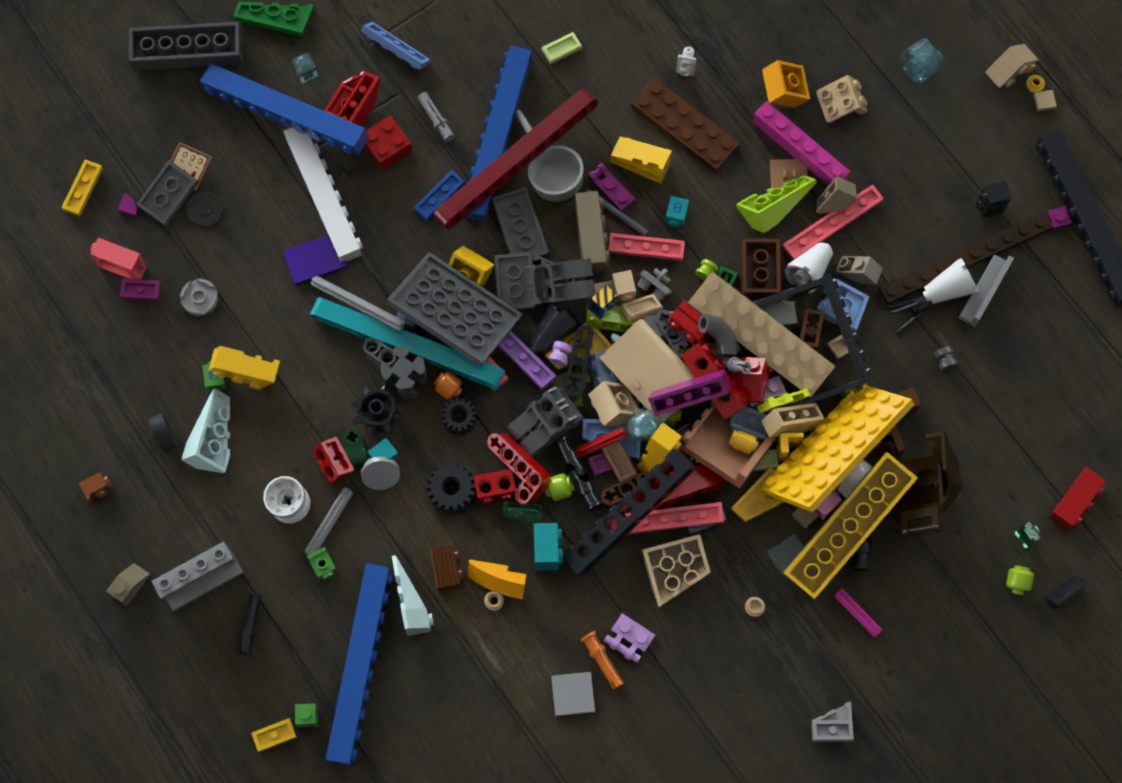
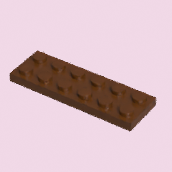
M656 78L631 103L632 108L715 172L718 171L740 145L738 141Z

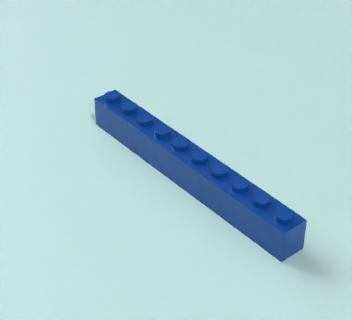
M510 45L509 51H506L504 54L503 62H505V65L499 71L500 82L495 85V100H491L489 111H491L490 117L487 116L485 119L484 127H486V131L481 134L480 150L477 149L475 154L476 165L472 166L470 171L472 179L506 150L515 119V111L518 108L531 63L532 50ZM492 195L465 218L485 222Z
M210 64L200 80L206 93L218 95L226 102L232 101L240 108L246 107L254 114L258 115L260 113L271 121H279L280 124L287 128L289 126L293 127L301 134L307 133L315 140L320 141L321 139L326 141L332 147H340L348 154L354 153L359 155L369 139L366 129L216 65Z
M367 563L365 565L326 755V761L330 763L352 766V761L356 762L358 750L355 749L356 741L360 742L362 730L359 729L360 721L364 722L366 714L363 706L364 702H368L370 690H367L368 682H372L374 670H371L372 662L375 663L378 651L375 650L376 643H380L381 639L379 627L380 623L383 624L385 620L383 607L384 604H388L389 600L387 587L392 584L393 574L390 573L389 567Z

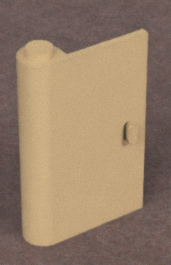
M643 319L638 320L600 357L605 365L653 416L654 413L648 400L652 391L696 378L688 366ZM677 410L654 417L662 424Z

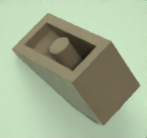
M837 176L816 200L817 213L823 214L846 210L857 198L856 185Z
M133 563L115 578L106 592L125 606H128L150 576V573Z

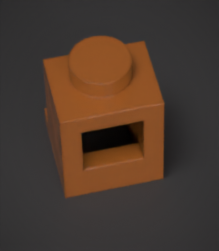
M99 472L80 482L79 485L87 500L93 504L95 503L94 498H101L111 490L112 483L108 476L104 477Z

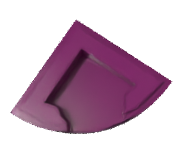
M124 193L118 207V212L137 217L138 210L134 200Z

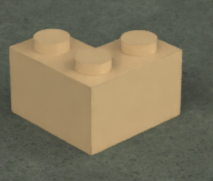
M1025 44L1010 46L985 73L999 88H1008L1015 83V78L1019 74L1030 73L1036 67L1034 64L1039 59Z
M631 270L612 274L611 281L594 284L595 293H598L606 285L617 293L618 298L614 301L615 306H621V304L636 298V288Z

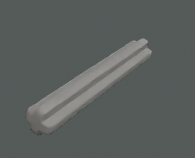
M344 487L305 549L307 555L312 554L321 547L351 498L353 492L350 489Z

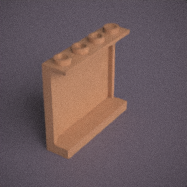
M712 402L710 410L706 408L701 415V421L697 419L691 429L693 431H687L682 439L684 444L681 450L740 489L773 446L778 436L769 438L767 434L765 440L761 438L760 441H757L759 443L755 453L751 452L750 455L733 449L731 445H728L733 432L731 430L733 426L729 425L731 417L724 420Z

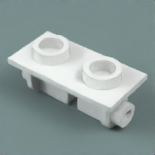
M685 47L683 54L678 55L676 73H680L683 76H694L697 58H693L694 49L692 47Z

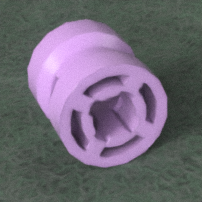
M555 341L553 353L550 354L548 360L555 365L565 367L568 362L567 356L571 354L572 346L561 341Z

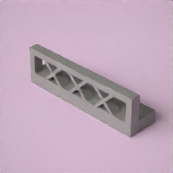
M994 254L976 286L979 292L970 296L959 319L976 327L1011 265L1013 257L1009 255L1007 260H1004Z

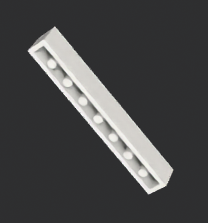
M293 127L284 130L287 143L340 262L349 261L361 256L360 249L363 246L359 237L356 239L354 237L355 228L352 221L348 223L346 219L349 216L345 206L341 207L339 203L342 199L338 190L334 191L332 187L335 184L331 174H326L325 170L328 168L325 160H320L318 156L321 152L317 143L313 144L311 140L313 138L309 134H301Z

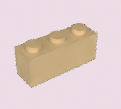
M810 403L773 409L761 422L769 438L779 436L780 433L812 431L824 420V417L818 405Z

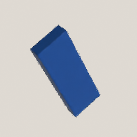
M451 170L413 208L414 211L428 222L433 217L435 210L466 184L465 181Z

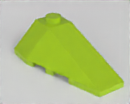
M803 175L785 182L781 188L767 189L766 194L760 196L757 194L751 195L737 203L736 207L753 229L762 233L768 232L772 227L779 224L817 181L814 178Z

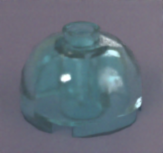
M643 408L634 411L633 417L627 423V433L631 443L637 444L635 440L638 439L641 442L649 440L662 423L665 424L661 415L654 416L652 410L644 411Z

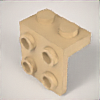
M846 75L817 90V96L827 122H834L854 111L860 115L868 112L866 109L867 101L860 92L862 87L857 79Z

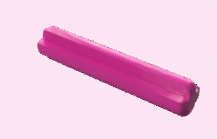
M840 589L835 594V598L873 637H877L882 632V628L843 589Z

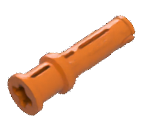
M593 631L581 638L580 641L585 643L590 652L589 656L597 661L614 690L623 685L624 682L607 657L605 646L601 645L596 636V631Z

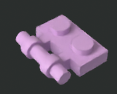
M622 613L611 629L617 636L612 638L607 635L604 642L609 644L611 649H616L624 654L626 659H631L637 663L641 656L635 653L638 648L645 652L654 639L655 634ZM624 639L632 644V646L627 648L620 642Z

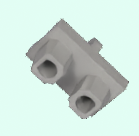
M656 268L653 271L657 278L643 270L640 274L642 277L638 283L640 288L647 291L652 284L655 285L657 288L653 294L659 302L666 295L670 296L673 291L661 282L663 280L668 284L671 280L666 276L668 273L666 268L662 271Z

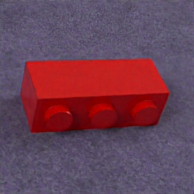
M1086 467L1049 517L1067 530L1072 526L1077 527L1083 519L1080 517L1083 511L1088 512L1094 503L1091 501L1094 496L1098 498L1105 488L1102 486L1105 480Z

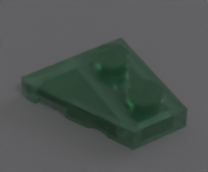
M504 502L502 516L537 524L541 522L543 505Z

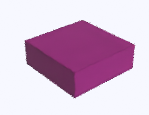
M604 452L588 458L594 477L613 470Z

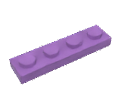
M512 331L499 344L498 347L542 391L556 379V375Z

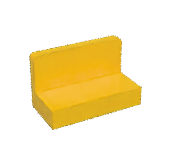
M780 433L776 443L778 462H784L787 459L789 447H798L804 437L803 433Z

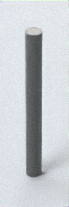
M603 199V208L646 237L649 232L647 229Z

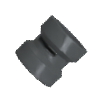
M947 346L934 352L936 359L939 360L940 371H947L959 365L957 359L953 356L954 350L952 346Z

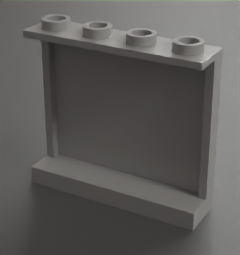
M223 541L152 580V583L160 598L165 597L175 612L244 574L234 554Z

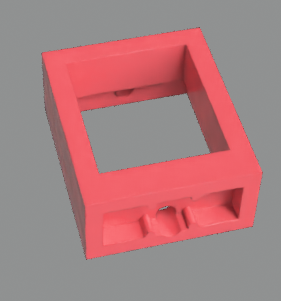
M98 238L96 243L94 242L91 246L90 255L99 268L128 279L141 280L147 265L140 253Z

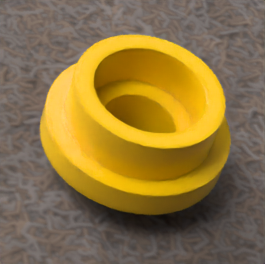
M1032 75L1027 79L1026 86L1032 93L1040 92L1045 86V81L1039 75Z

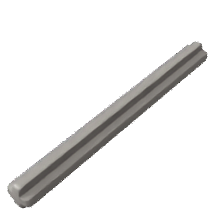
M319 276L312 278L311 285L398 331L404 329L405 321Z

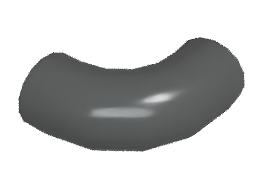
M702 314L698 323L699 331L710 334L715 338L718 355L736 356V339L730 326L719 317Z

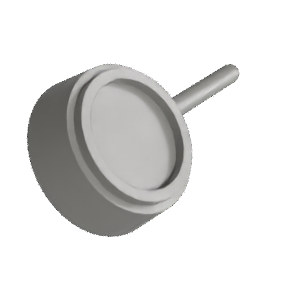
M516 110L515 116L526 133L532 130V127L520 110ZM550 146L529 164V180L536 193L545 200L560 202L570 199L580 190L583 184V162L580 156L571 148Z

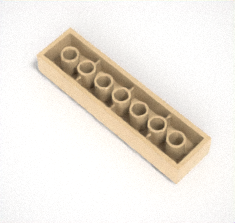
M714 272L710 273L688 302L702 314H710L723 319L730 326L735 339L759 358H766L769 366L800 390L808 388L809 397H812L835 367L834 364Z

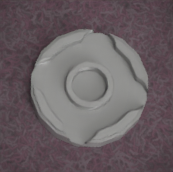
M196 279L186 283L180 294L181 304L185 311L195 316H203L212 312L217 306L219 299L215 286L205 279Z
M382 456L367 460L361 469L362 481L367 487L375 490L391 488L400 478L399 465L394 460H389Z

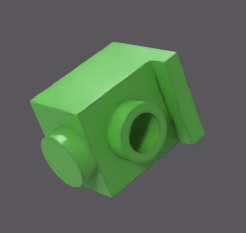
M325 547L307 556L319 580L330 579L337 572ZM326 562L324 567H319V563Z

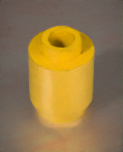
M734 430L728 445H731L735 450L750 455L751 452L755 453L759 442L756 441L757 437L740 430Z

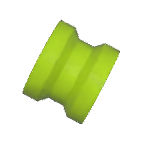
M703 259L701 267L697 268L695 273L705 281L711 272L717 273L719 268L712 261Z

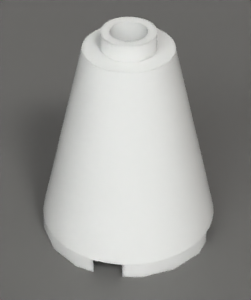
M820 242L790 262L784 271L791 285L795 283L797 286L822 278L833 255L831 246Z
M960 258L924 287L926 291L923 294L927 302L931 301L935 304L975 294L979 291L962 258Z

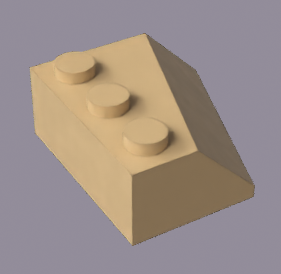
M700 534L642 550L647 574L658 607L711 573Z

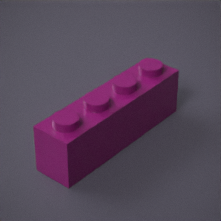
M723 369L652 391L648 400L654 416H658L727 395L731 385L726 371Z

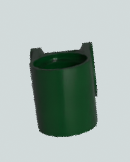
M349 429L344 434L346 455L353 467L364 465L367 461V455L361 434L356 429ZM351 436L355 437V442H351Z

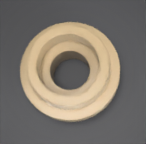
M490 591L486 594L484 603L489 610L496 611L503 606L504 598L502 594ZM492 598L498 600L496 604H492L490 601Z

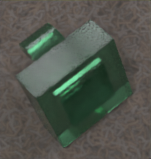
M1028 522L1014 533L1026 549L1040 539L1037 533L1042 530L1038 524L1032 527L1030 522Z

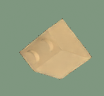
M603 381L588 394L591 404L596 409L599 420L604 426L618 427L643 416L631 391L624 384Z

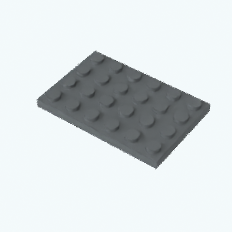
M430 252L405 278L386 302L387 305L480 367H482L522 317L521 312Z

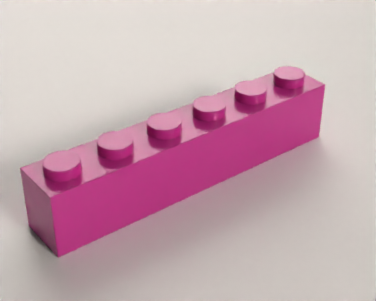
M768 101L754 113L753 123L790 155L805 165L810 172L827 186L837 176L846 181L848 180L850 171Z

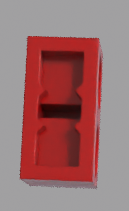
M337 437L320 442L312 452L330 485L346 480L355 470Z
M511 469L474 476L478 503L490 504L496 499L510 500L516 494ZM503 482L510 484V487L506 490L501 489L499 486ZM483 486L491 488L488 493H483L480 490Z

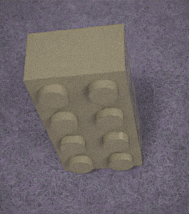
M598 191L575 193L581 259L591 258L592 276L606 275V268H609L610 257L609 250H607L608 242L607 233L605 232V216L603 215L602 197L599 198Z

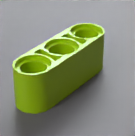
M614 306L610 312L606 311L602 320L595 316L588 308L586 313V324L588 326L618 332H626L640 320L637 319L629 322L621 311L620 306Z

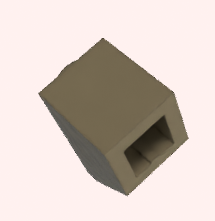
M842 256L835 272L861 284L876 285L883 268L871 257Z

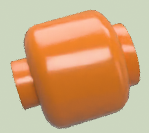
M449 371L442 372L433 383L436 385L435 391L447 400L452 397L457 398L463 390L460 387L462 380Z

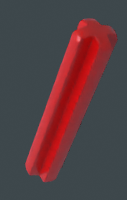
M621 427L577 447L576 452L580 458L625 439L627 432L625 428Z

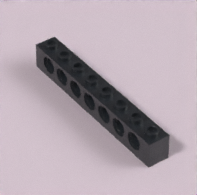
M677 449L670 451L661 464H657L651 469V474L647 478L644 477L636 484L637 487L632 492H627L618 505L616 504L608 510L609 514L605 518L597 520L594 524L595 527L590 532H585L576 545L574 544L566 550L567 554L563 557L577 575L584 576L697 468L681 451ZM671 466H673L675 470L674 474L668 476L667 471ZM656 480H659L660 487L655 490L653 484ZM644 493L646 500L640 503L639 497ZM631 507L632 512L630 516L626 517L625 510ZM616 520L617 528L612 530L611 523ZM599 534H602L603 541L599 544L597 537ZM588 547L589 554L584 557L583 550Z

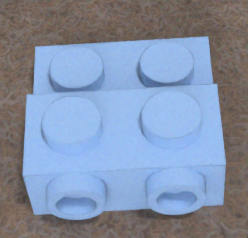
M837 280L839 286L837 293L839 296H843L846 307H843L845 314L849 313L852 320L850 328L852 331H855L859 326L869 296ZM824 289L826 297L819 303L818 310L824 312L825 320L836 324L835 314Z

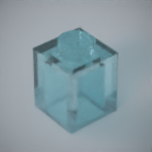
M308 52L291 59L301 83L318 76L316 66Z

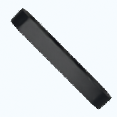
M588 325L580 326L576 332L564 385V392L569 398L578 397L582 389L594 335L593 329ZM584 330H588L587 334H590L585 340V343H589L588 346L584 343H577V341L581 342L582 334L579 333H582ZM577 348H584L586 355L578 357L575 353ZM573 366H579L582 369V373L575 376L572 374L571 369ZM569 377L574 380H581L580 382L576 381L575 388L578 391H574L573 394L567 389V387L572 385V380H569Z

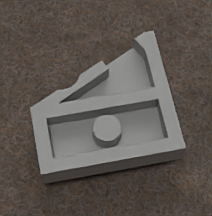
M847 702L842 707L836 710L833 709L827 712L826 715L812 720V742H853L851 702Z

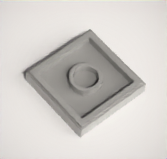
M591 672L551 676L555 717L595 713Z

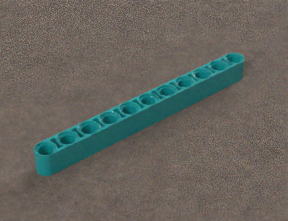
M317 298L310 312V316L315 320L366 340L375 338L392 350L396 347L406 346L411 350L409 352L410 357L416 359L417 356H420L424 359L425 363L492 389H498L505 374V370L496 365L485 362L480 367L455 349L406 330L398 331L375 318L323 298Z

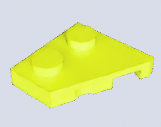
M807 388L791 394L779 395L778 398L772 396L764 399V403L757 406L759 414L769 412L773 409L801 401L810 396Z

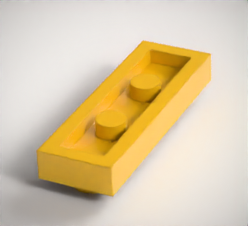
M84 160L61 207L63 211L77 216L81 215L103 170L102 165Z

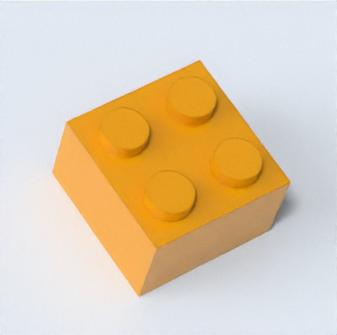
M777 60L762 69L769 103L796 108L810 100L804 67L802 65Z

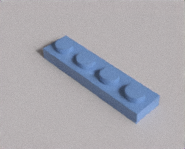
M374 22L363 25L361 32L366 34L367 38L375 40L381 44L382 48L392 51L396 57L407 61L413 68L420 70L429 65L431 59Z

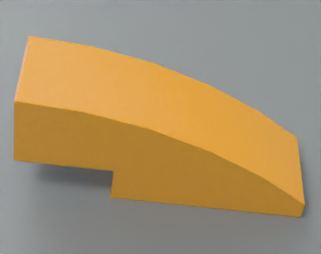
M469 560L468 577L494 592L523 599L527 574L510 572L506 565Z

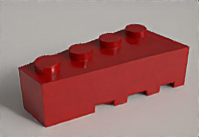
M693 464L697 469L654 510H658L662 506H665L666 509L678 503L680 499H683L685 502L695 497L697 492L700 495L724 486L728 481L704 464L699 466ZM656 480L653 484L655 490L660 487L659 480ZM643 493L642 496H643L644 501H645V500H646V495Z

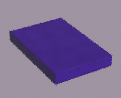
M329 235L283 251L295 286L311 281L313 277H323L349 268L346 260L340 262Z

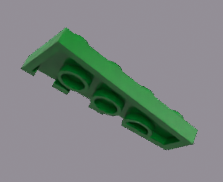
M239 2L233 19L303 37L313 13L314 4H307V6L290 4V6L280 5V3L263 5L261 2Z

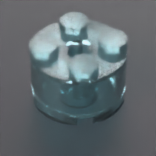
M923 38L903 51L899 59L900 62L903 61L904 63L902 68L906 75L915 82L919 80L921 81L920 83H923L941 69L943 55L940 51H936L928 39Z

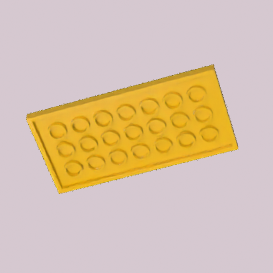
M867 385L852 390L790 456L778 466L759 489L763 494L813 513L915 404L910 398Z

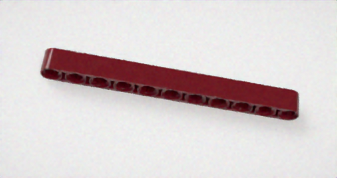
M580 89L440 205L433 214L434 218L447 230L453 228L590 114L598 104L597 99L585 89Z

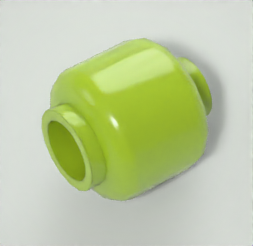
M564 473L551 477V481L545 490L547 497H551L554 501L571 497L572 491H574L571 477L566 476Z
M1015 565L1014 568L1008 571L1006 586L1012 589V593L1024 595V591L1029 592L1032 589L1034 574L1028 567Z

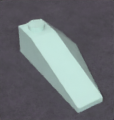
M217 389L212 390L188 438L182 455V461L196 469L219 473L226 472L230 458V449H228V439L230 438V432H228V420H230L229 396Z
M396 555L392 556L406 633L408 636L430 632V626L434 625L432 613L428 614L425 605Z

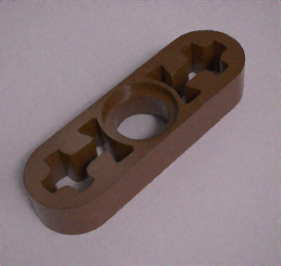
M638 473L603 490L601 493L603 505L612 507L619 504L623 500L616 495L613 497V501L610 502L605 500L606 494L614 495L616 494L615 489H618L619 495L623 497L625 494L621 490L622 486L627 484L634 490L636 486L632 481L635 480L637 484L642 477L647 478L650 473Z

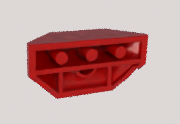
M363 71L359 75L345 80L340 84L324 111L362 126L376 103L380 77Z

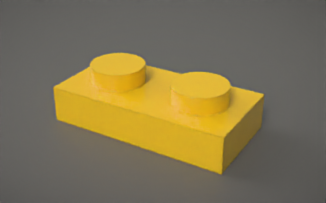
M290 718L252 732L258 752L297 738Z

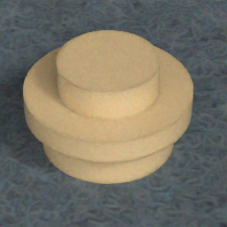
M751 597L746 601L745 610L748 615L758 617L764 612L765 604L762 599Z

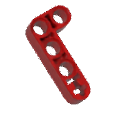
M506 433L491 434L487 440L488 447L523 481L516 490L515 496L517 501L522 504L537 502L551 481L549 473L510 435Z

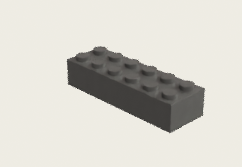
M239 22L129 28V63L133 71L209 67L210 64L216 66L243 65L242 30Z

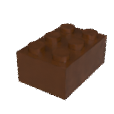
M742 238L740 246L741 294L749 300H761L781 293L780 239Z

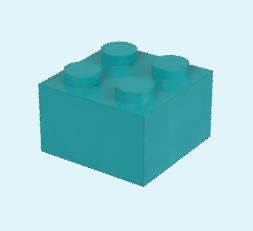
M557 523L534 524L535 571L559 570V564H563L562 548H558V545H562V529H558Z

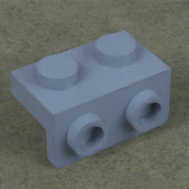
M606 351L596 352L588 358L587 369L590 372L595 388L603 381L623 384L600 359Z
M746 406L731 417L729 425L733 426L731 430L750 433V435L757 437V441H760L761 438L764 440L767 438V432L761 422L767 414H759V411Z

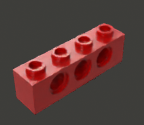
M706 341L697 343L681 355L696 378L725 368L723 362L714 355L712 346L706 343ZM703 358L708 362L707 368L702 363ZM727 372L726 374L731 385L729 391L730 399H727L725 395L711 399L724 420L732 417L748 405L746 395L739 391L735 385V379L728 375Z

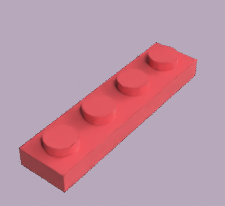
M610 233L608 250L609 253L683 261L685 241Z

